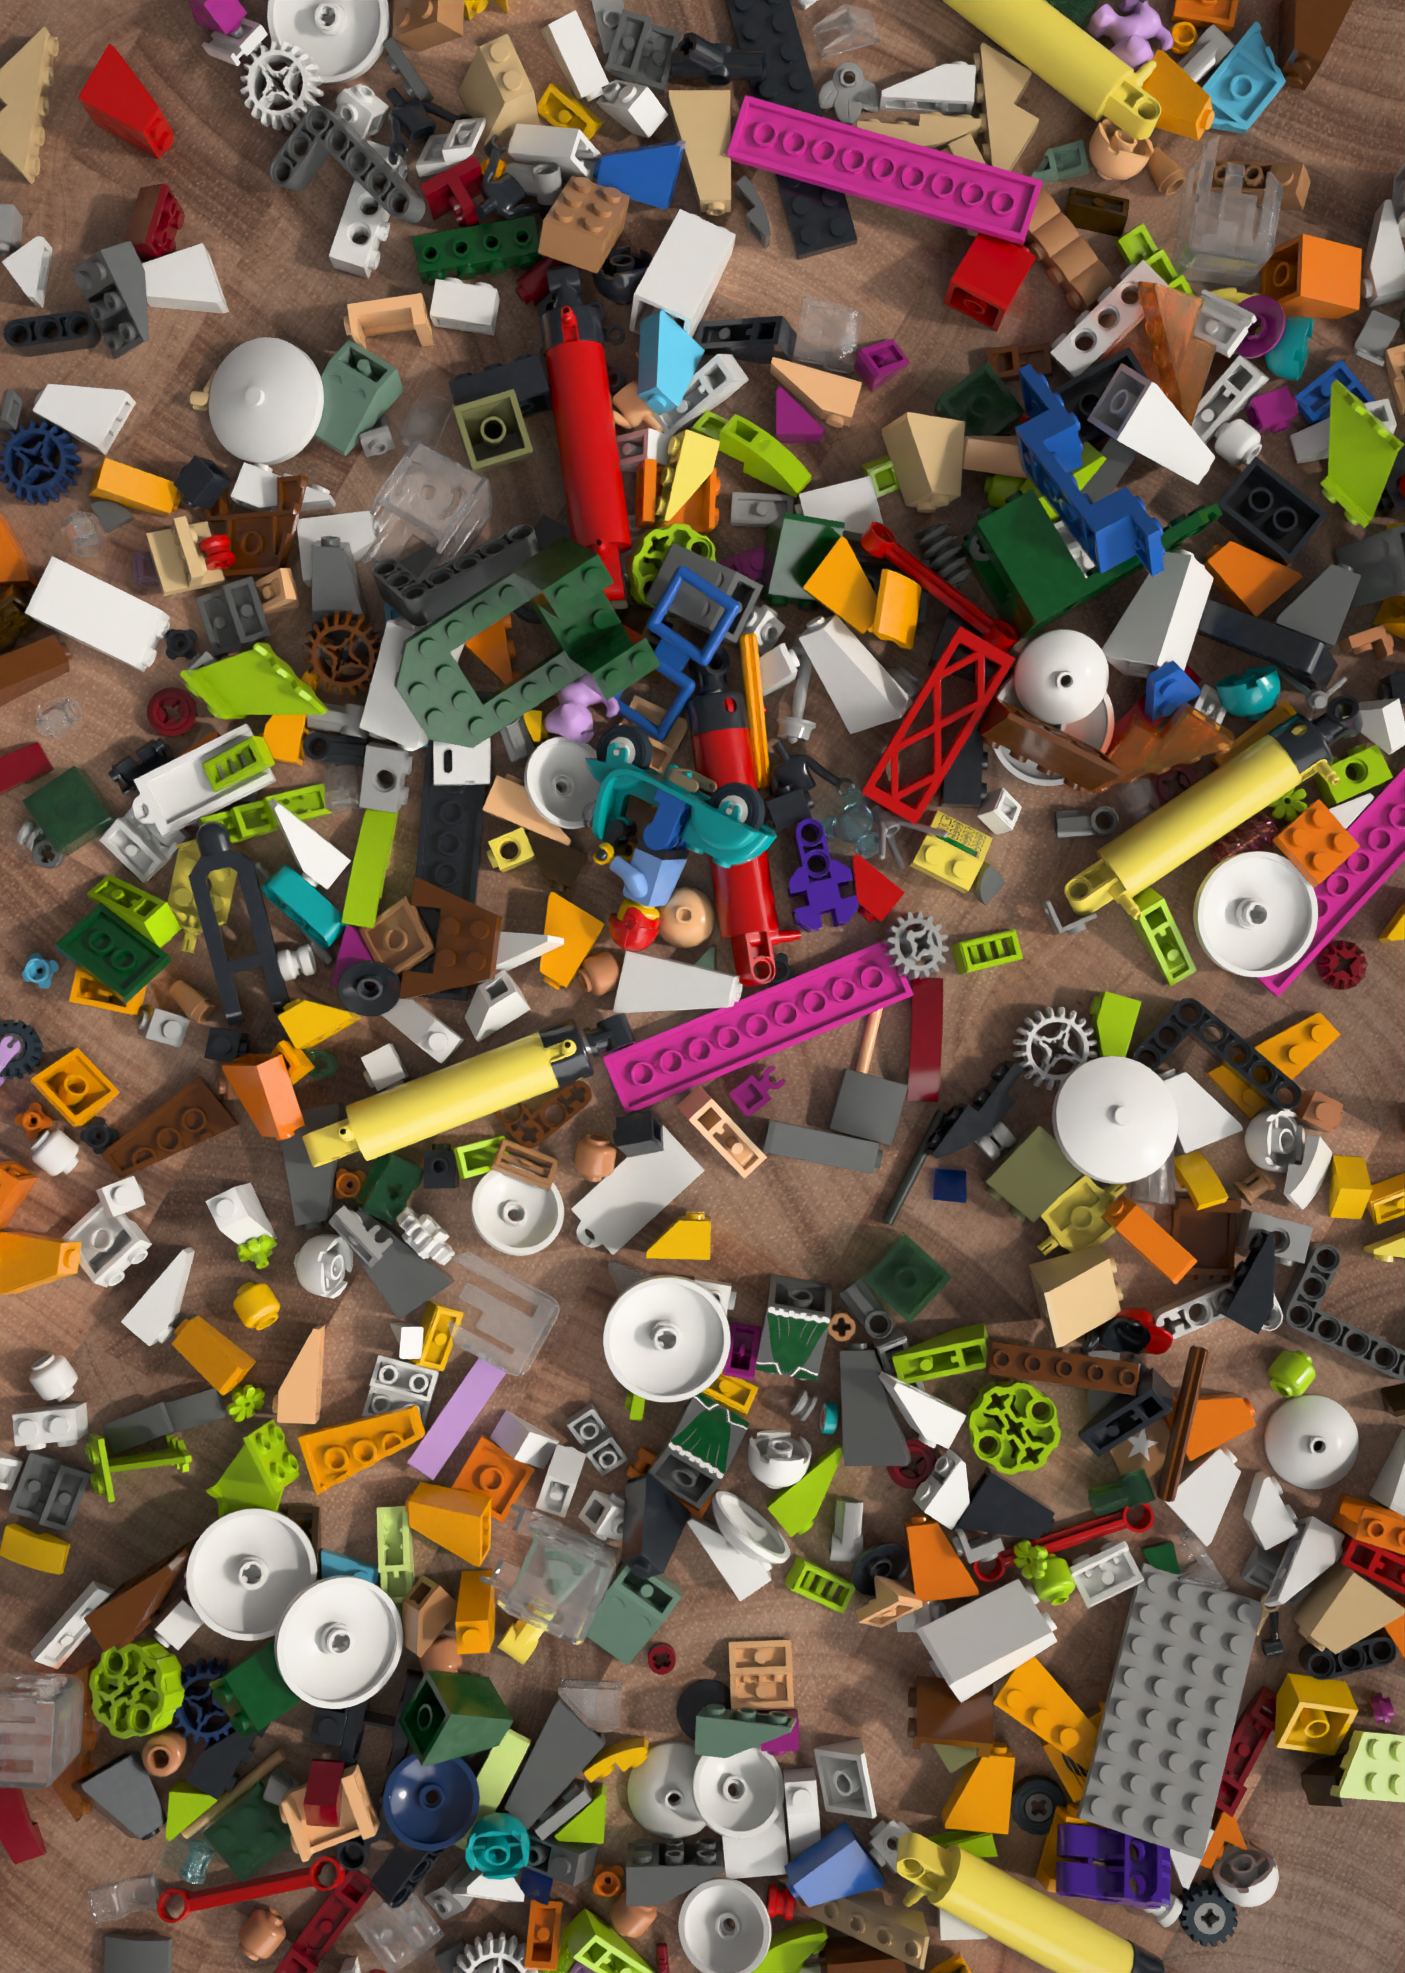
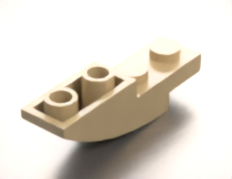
M928 112L919 115L917 126L911 125L906 121H898L891 124L881 123L877 119H865L864 121H857L856 127L941 151L947 148L949 143L968 134H971L973 140L977 139L981 119L973 118V116L967 114L953 117L943 116L939 112Z

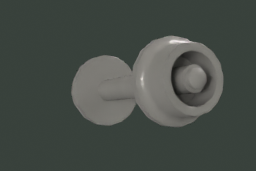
M801 634L795 635L792 647L788 648V650L793 649L797 658L801 659L791 716H778L775 718V722L778 724L777 736L788 740L791 745L796 742H808L811 730L816 728L814 722L803 719L812 662L799 640Z

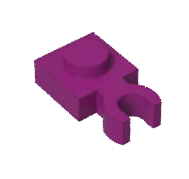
M774 1065L764 1070L761 1080L758 1081L752 1074L728 1093L747 1118L772 1099L767 1093L768 1090L779 1089L785 1084L784 1078L777 1083L770 1082L769 1074L776 1069Z

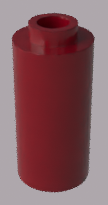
M548 256L544 257L516 280L518 286L515 289L516 294L525 305L530 302L533 306H536L547 295H550L547 267L566 265L568 263Z

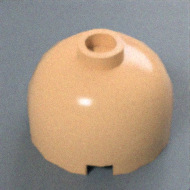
M1104 118L1102 123H1099L1089 143V155L1092 164L1097 169V173L1106 180H1127L1137 175L1145 167L1154 151L1149 138L1143 140L1134 139L1108 118Z
M686 886L675 888L668 903L665 906L656 907L661 918L659 934L664 941L674 947L692 948L699 946L710 937L715 928L716 913L714 904L705 893L697 888Z

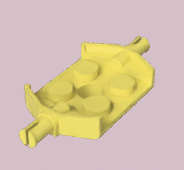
M197 839L176 845L178 854L167 901L180 926L184 929L183 932H185L181 951L194 953L197 935L201 936L203 932L188 877L201 857ZM230 867L210 871L207 876L212 883V888L209 892L211 897H214V909L219 927L227 925L237 878V871Z

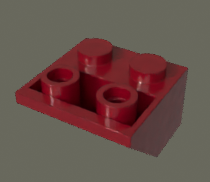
M157 184L142 187L139 190L124 242L131 240L142 262H148L175 252V236L177 230H180L183 226L185 215L168 185Z

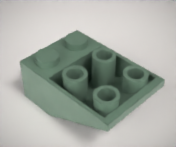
M349 339L331 358L321 376L324 390V406L314 437L346 457L360 441L359 434L368 432L404 392L397 368Z
M623 1562L576 1629L622 1663L628 1665L664 1623L682 1597V1587L665 1574L642 1580L634 1575L631 1568Z

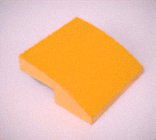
M882 569L872 631L880 640L894 641L900 648L913 649L922 587L904 575L888 569Z

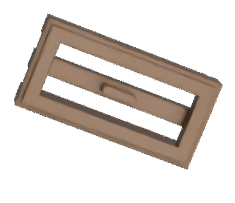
M502 1138L490 1169L549 1191L560 1160ZM504 1150L548 1166L550 1170L536 1166L524 1159H518L505 1154Z

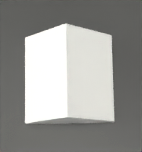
M861 1738L816 1747L814 1753L825 1810L833 1813L875 1818L877 1814Z

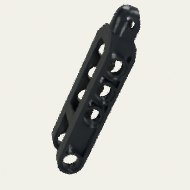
M208 821L203 823L196 834L201 857L188 877L228 1024L230 1026L245 1022L239 1004V991L234 973L262 966L275 1014L284 1013L283 1007L290 1003L285 980L280 971L277 949L253 858L233 848L229 831L221 822ZM227 867L234 869L238 873L259 954L230 960V957L226 955L222 939V927L218 925L214 909V897L210 895L206 879L210 871Z
M407 1669L405 1688L399 1702L397 1716L368 1711L371 1697L364 1702L351 1706L349 1709L339 1760L345 1761L344 1769L356 1765L358 1762L365 1724L393 1730L392 1740L394 1741L389 1760L386 1764L385 1771H387L384 1787L379 1798V1803L381 1804L377 1817L380 1825L376 1835L365 1840L360 1835L341 1842L337 1846L336 1860L346 1870L356 1871L364 1867L370 1854L371 1844L379 1841L389 1833L390 1827L386 1821L383 1809L384 1790L394 1768L407 1757L409 1741L398 1720L423 1678L422 1671Z

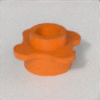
M33 1102L29 1105L28 1110L16 1115L15 1123L18 1126H22L26 1131L28 1139L33 1140L39 1137V1133L52 1127L53 1119L42 1109L40 1103ZM32 1118L37 1120L35 1124L31 1122Z
M344 1168L339 1169L335 1174L337 1178L336 1188L334 1189L335 1197L338 1199H343L344 1197L353 1198L355 1201L363 1199L365 1196L363 1182L367 1178L365 1172L362 1170L348 1172ZM348 1182L353 1183V1186L351 1188L347 1186Z
M602 1863L596 1864L593 1871L595 1875V1883L592 1885L593 1893L604 1897L620 1896L623 1892V1886L621 1885V1877L624 1874L623 1867L619 1864H615L613 1867L604 1866ZM607 1877L611 1879V1881L608 1883L605 1881V1878Z

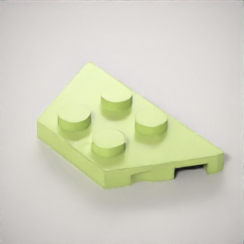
M1354 1730L1349 1743V1751L1344 1755L1340 1765L1345 1770L1339 1786L1332 1785L1330 1795L1341 1798L1405 1802V1735Z

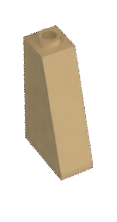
M669 90V112L678 140L686 141L683 158L700 212H706L712 216L731 212V158L727 157V151L731 142L730 90Z

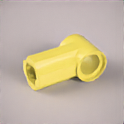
M534 1596L517 1622L512 1623L497 1647L523 1665L533 1653L539 1642V1637L554 1618L556 1610L542 1598Z

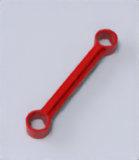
M872 522L860 537V543L868 553L877 558L885 557L981 632L984 640L1008 654L1020 640L1019 633L1009 622L1003 619L995 620L899 545L896 542L894 533L888 527L879 522Z
M1131 1497L1121 1504L1119 1511L1041 1536L1039 1540H1029L1032 1547L1036 1545L1043 1546L1048 1554L1126 1528L1136 1533L1144 1532L1152 1526L1154 1513L1152 1508L1143 1499ZM1133 1505H1142L1146 1508L1143 1518L1138 1521L1139 1525H1130L1126 1520V1513ZM1014 1546L998 1552L996 1566L990 1571L991 1574L989 1575L979 1572L977 1569L978 1561L973 1562L972 1567L977 1577L982 1581L995 1582L1003 1576L1005 1569L1016 1566L1013 1559L1018 1556L1014 1553Z
M325 1856L318 1858L311 1867L192 1892L185 1888H173L166 1890L159 1897L157 1912L163 1921L175 1923L187 1919L195 1911L314 1887L320 1891H328L342 1884L345 1878V1869L336 1860L335 1856ZM331 1862L336 1867L337 1876L330 1886H325L320 1882L318 1875H321L323 1866ZM179 1894L184 1900V1910L178 1918H174L169 1914L167 1907H170L171 1899Z

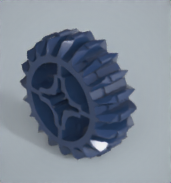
M31 420L29 429L25 425L19 424L20 432L18 434L8 431L12 439L9 442L0 440L1 445L5 447V451H0V459L3 460L0 462V472H3L0 475V481L7 484L6 490L11 494L15 493V497L20 501L27 499L30 505H36L39 500L43 506H48L49 497L54 502H59L60 497L58 494L61 492L66 496H70L67 486L69 484L78 486L77 481L73 479V475H82V471L75 466L82 463V458L76 454L79 451V447L75 443H71L72 437L68 433H63V430L57 425L51 427V424L43 421L39 426L36 421ZM38 443L34 448L27 449L29 446ZM57 447L61 455L59 469L54 465ZM20 458L24 461V468L22 470L24 475L21 479L18 473ZM30 459H33L36 462H44L49 468L43 465L40 466L38 464H34ZM50 477L52 478L49 481L40 484L43 479Z
M215 1656L209 1659L208 1664L203 1658H199L196 1661V1666L189 1663L184 1668L185 1672H181V1684L185 1690L182 1706L177 1708L173 1714V1717H178L173 1725L174 1728H179L180 1726L185 1728L182 1732V1737H187L189 1733L194 1734L193 1743H198L201 1737H204V1742L207 1746L213 1742L214 1738L219 1742L224 1735L229 1736L234 1730L230 1722L231 1718L218 1723L208 1722L212 1715H228L224 1707L216 1701L214 1695H212V1703L214 1705L207 1712L210 1705L208 1696L213 1691L211 1686H198L197 1688L190 1686V1684L200 1679H215L228 1668V1658L223 1659L220 1665H217ZM189 1704L197 1709L198 1717L193 1713Z

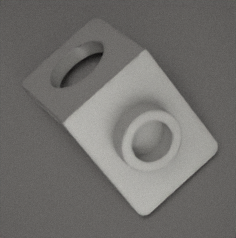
M1372 310L1352 347L1354 354L1383 366L1385 362L1383 359L1384 352L1400 325L1399 320Z
M1048 899L1041 903L1054 935L1068 931L1069 936L1087 929L1085 922L1098 917L1096 913H1093L1062 927L1050 900Z
M466 1861L460 1862L443 1885L427 1892L424 1896V1899L443 1920L464 1911L474 1898L453 1895V1890L458 1884L459 1876L461 1874L468 1875L473 1871Z

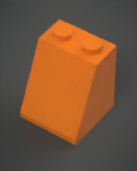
M1301 234L1262 254L1260 294L1276 300L1287 317L1303 316L1339 319L1359 310L1362 249Z

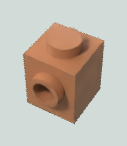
M1305 1090L1302 1100L1294 1112L1298 1117L1293 1118L1319 1132L1331 1133L1332 1129H1336L1342 1121L1343 1113L1341 1110L1344 1104L1318 1091Z

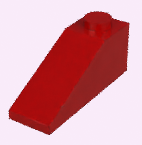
M1345 1532V1537L1341 1544L1343 1552L1338 1561L1342 1565L1405 1595V1558L1393 1551L1356 1540Z

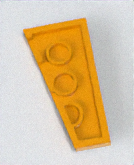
M1315 1012L1282 1030L1277 1035L1260 1042L1253 1048L1293 1080L1341 1034L1320 1012ZM1244 1053L1238 1054L1231 1058V1060L1236 1063L1243 1062ZM1223 1065L1205 1072L1247 1119H1251L1267 1104L1266 1101ZM1255 1068L1253 1070V1078L1256 1082L1267 1083L1269 1076L1266 1070L1263 1068Z
M415 1404L305 1432L298 1436V1441L316 1496H318L328 1488L347 1480L357 1472L367 1469L377 1461L421 1439L425 1435V1430L417 1405Z
M1034 1656L1010 1671L995 1694L993 1703L1088 1771L1098 1729Z

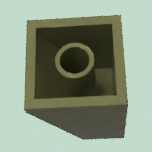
M514 389L453 407L461 442L472 476L531 459L533 449Z
M1028 1124L1017 1137V1142L1006 1150L982 1181L988 1185L985 1191L998 1202L1003 1198L1011 1205L1008 1211L1017 1219L1023 1222L1027 1218L1034 1223L1082 1172L1067 1160L1056 1139L1039 1125Z

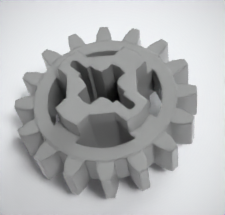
M921 911L913 913V915L911 912L902 914L901 917L893 919L891 921L893 926L884 930L889 935V938L882 940V944L888 946L889 949L883 953V956H891L892 958L888 966L890 968L898 966L897 975L901 976L908 973L909 980L918 977L923 979L929 977L930 974L938 972V965L946 962V959L941 954L949 951V947L942 945V941L948 938L947 935H940L938 932L942 928L941 923L934 926L932 924L933 916L930 915L923 918ZM907 926H916L913 930H905ZM918 961H926L923 965H915Z

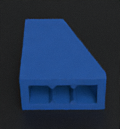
M676 140L607 152L601 159H597L593 178L597 179L596 184L604 187H614L620 190L621 193L630 195L632 200L666 210L672 203L686 141Z
M846 1821L784 1866L789 1880L786 1881L788 1889L795 1899L801 1897L808 1907L879 1888L887 1883L878 1864L870 1856L868 1850Z

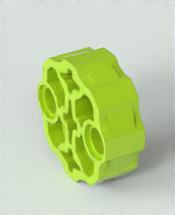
M677 523L666 524L663 527L648 529L636 539V545L631 554L626 557L625 573L629 577L631 585L630 593L636 602L640 605H645L647 608H655L654 605L645 601L646 596L643 588L646 582L650 581L653 583L658 572L656 566L660 568L671 543L691 551L692 545L696 542L701 547V556L716 562V548L707 536H702L692 530L690 525ZM660 539L655 546L657 551H648L653 545L651 540ZM644 559H652L656 566L653 563H645ZM666 612V615H668V616H674V615H672V614Z
M1011 1378L1007 1381H992L980 1389L979 1395L973 1404L968 1406L965 1422L968 1425L970 1445L981 1460L995 1467L998 1472L1014 1475L1017 1472L1026 1470L1035 1471L1046 1464L1049 1454L1054 1448L1058 1447L1061 1430L1058 1427L1057 1409L1044 1392H1040L1026 1380ZM994 1393L1000 1396L999 1400L1001 1403L997 1406L992 1402L991 1395ZM1013 1395H1015V1400H1014V1402H1013V1405H1014V1407H1015L1016 1410H1017V1411L1014 1412V1413H1013V1411H1012L1011 1408H1010V1406H1011V1404H1012V1401H1013ZM1037 1402L1046 1403V1411L1043 1415H1032L1033 1405ZM1006 1413L1011 1418V1420L1017 1423V1431L1021 1435V1438H1018V1436L1014 1432H1012V1430L1009 1429L1010 1427L1008 1424V1420L1005 1417ZM984 1414L997 1415L1000 1422L997 1423L994 1417L984 1416ZM1029 1429L1033 1436H1040L1042 1439L1029 1437L1025 1430ZM985 1436H992L994 1438L993 1446L987 1450L980 1449V1440ZM1011 1439H1013V1441L1016 1444L1014 1449L1009 1442ZM1029 1446L1033 1449L1035 1455L1032 1458H1029L1025 1451Z
M152 1638L132 1641L120 1650L113 1646L102 1653L100 1663L92 1670L89 1687L93 1696L91 1707L98 1722L104 1723L109 1728L111 1735L121 1739L133 1736L142 1737L160 1731L172 1723L173 1714L177 1708L182 1706L185 1691L181 1684L180 1675L182 1668L176 1655L170 1654L158 1640Z

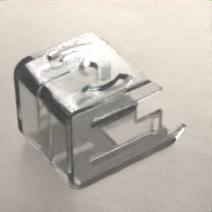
M1218 134L1203 145L1197 156L1196 164L1190 167L1185 176L1186 182L1183 186L1171 264L1178 275H1184L1187 282L1222 288L1236 287L1237 290H1242L1250 285L1272 256L1283 187L1272 172H1268L1262 206L1258 210L1256 207L1258 196L1241 193L1245 165L1227 163L1223 192L1211 191L1220 135Z
M414 441L375 496L370 514L375 516L373 519V532L377 538L360 562L372 561L377 563L384 559L397 560L413 536L436 549V554L418 579L464 555L472 547L492 516L493 502L489 479L459 462H454L449 456L423 441ZM380 507H384L385 509L382 511L380 516H375Z
M470 1251L451 1256L450 1258L454 1259L453 1262L537 1307L533 1317L467 1282L458 1298L483 1312L475 1328L515 1350L511 1355L449 1321L447 1324L453 1344L510 1375L522 1376L526 1374L559 1316L560 1306L557 1300Z
M512 1504L510 1508L519 1512L512 1530L534 1539L522 1567L499 1559L492 1577L481 1576L479 1580L502 1591L499 1595L501 1600H498L497 1605L507 1614L565 1641L582 1645L593 1626L605 1598L604 1595L620 1563L622 1552L530 1508ZM546 1552H554L551 1559H547Z
M7 1672L0 1678V1767H2L0 1769V1787L47 1788L53 1784L79 1755L82 1745L84 1684L79 1677L72 1674Z

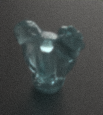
M855 787L854 791L852 788H848L846 794L843 795L844 800L847 801V807L837 816L824 818L820 823L824 828L826 839L832 840L836 838L845 844H855V853L859 854L863 859H868L879 851V835L871 832L874 818L866 806L867 800L864 798L865 795L861 793L858 787Z

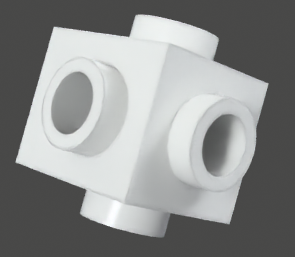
M358 84L348 89L345 88L340 92L336 99L337 108L335 113L342 116L365 139L379 133L389 106L375 96L372 89Z
M762 605L761 608L753 607L741 634L755 633L757 635L758 653L760 656H763L773 648L786 627L777 619L778 613L767 605Z
M594 1490L578 1518L599 1539L606 1540L608 1537L621 1541L623 1537L625 1498L616 1492L608 1495Z
M882 1820L869 1832L873 1837L867 1843L872 1848L869 1852L870 1856L881 1868L886 1865L893 1874L897 1873L898 1839L901 1835L912 1832L902 1821L897 1824L894 1820H891L886 1824ZM889 1838L895 1842L894 1850L889 1849L887 1846Z

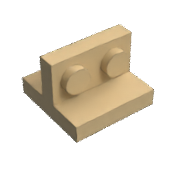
M186 516L173 518L170 529L146 533V542L163 596L224 584L225 578L222 569L207 570L205 553L200 551L198 545L203 539L211 537L207 521L188 525Z

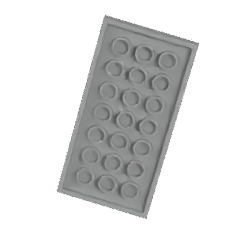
M1141 1563L1139 1571L1144 1578V1582L1135 1585L1076 1817L1203 1860L1262 1606L1259 1601L1178 1574L1156 1569L1146 1563Z

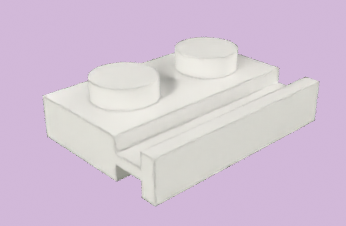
M242 18L240 26L234 32L224 35L214 31L211 34L213 40L210 43L204 42L202 47L208 55L238 66L241 63L238 59L242 55L248 56L250 53L256 52L262 44L261 41L268 34L261 24Z
M1203 289L1201 292L1202 296L1193 303L1177 325L1180 333L1230 358L1248 333L1250 325L1257 321L1255 314Z

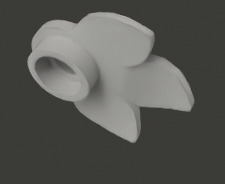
M845 62L839 65L834 72L833 79L823 84L819 92L818 101L820 108L830 109L834 107L838 120L847 125H852L857 120L862 109L869 112H877L879 109V95L875 85L864 79L861 68L853 62ZM851 73L854 76V82L851 84L845 83L843 75Z

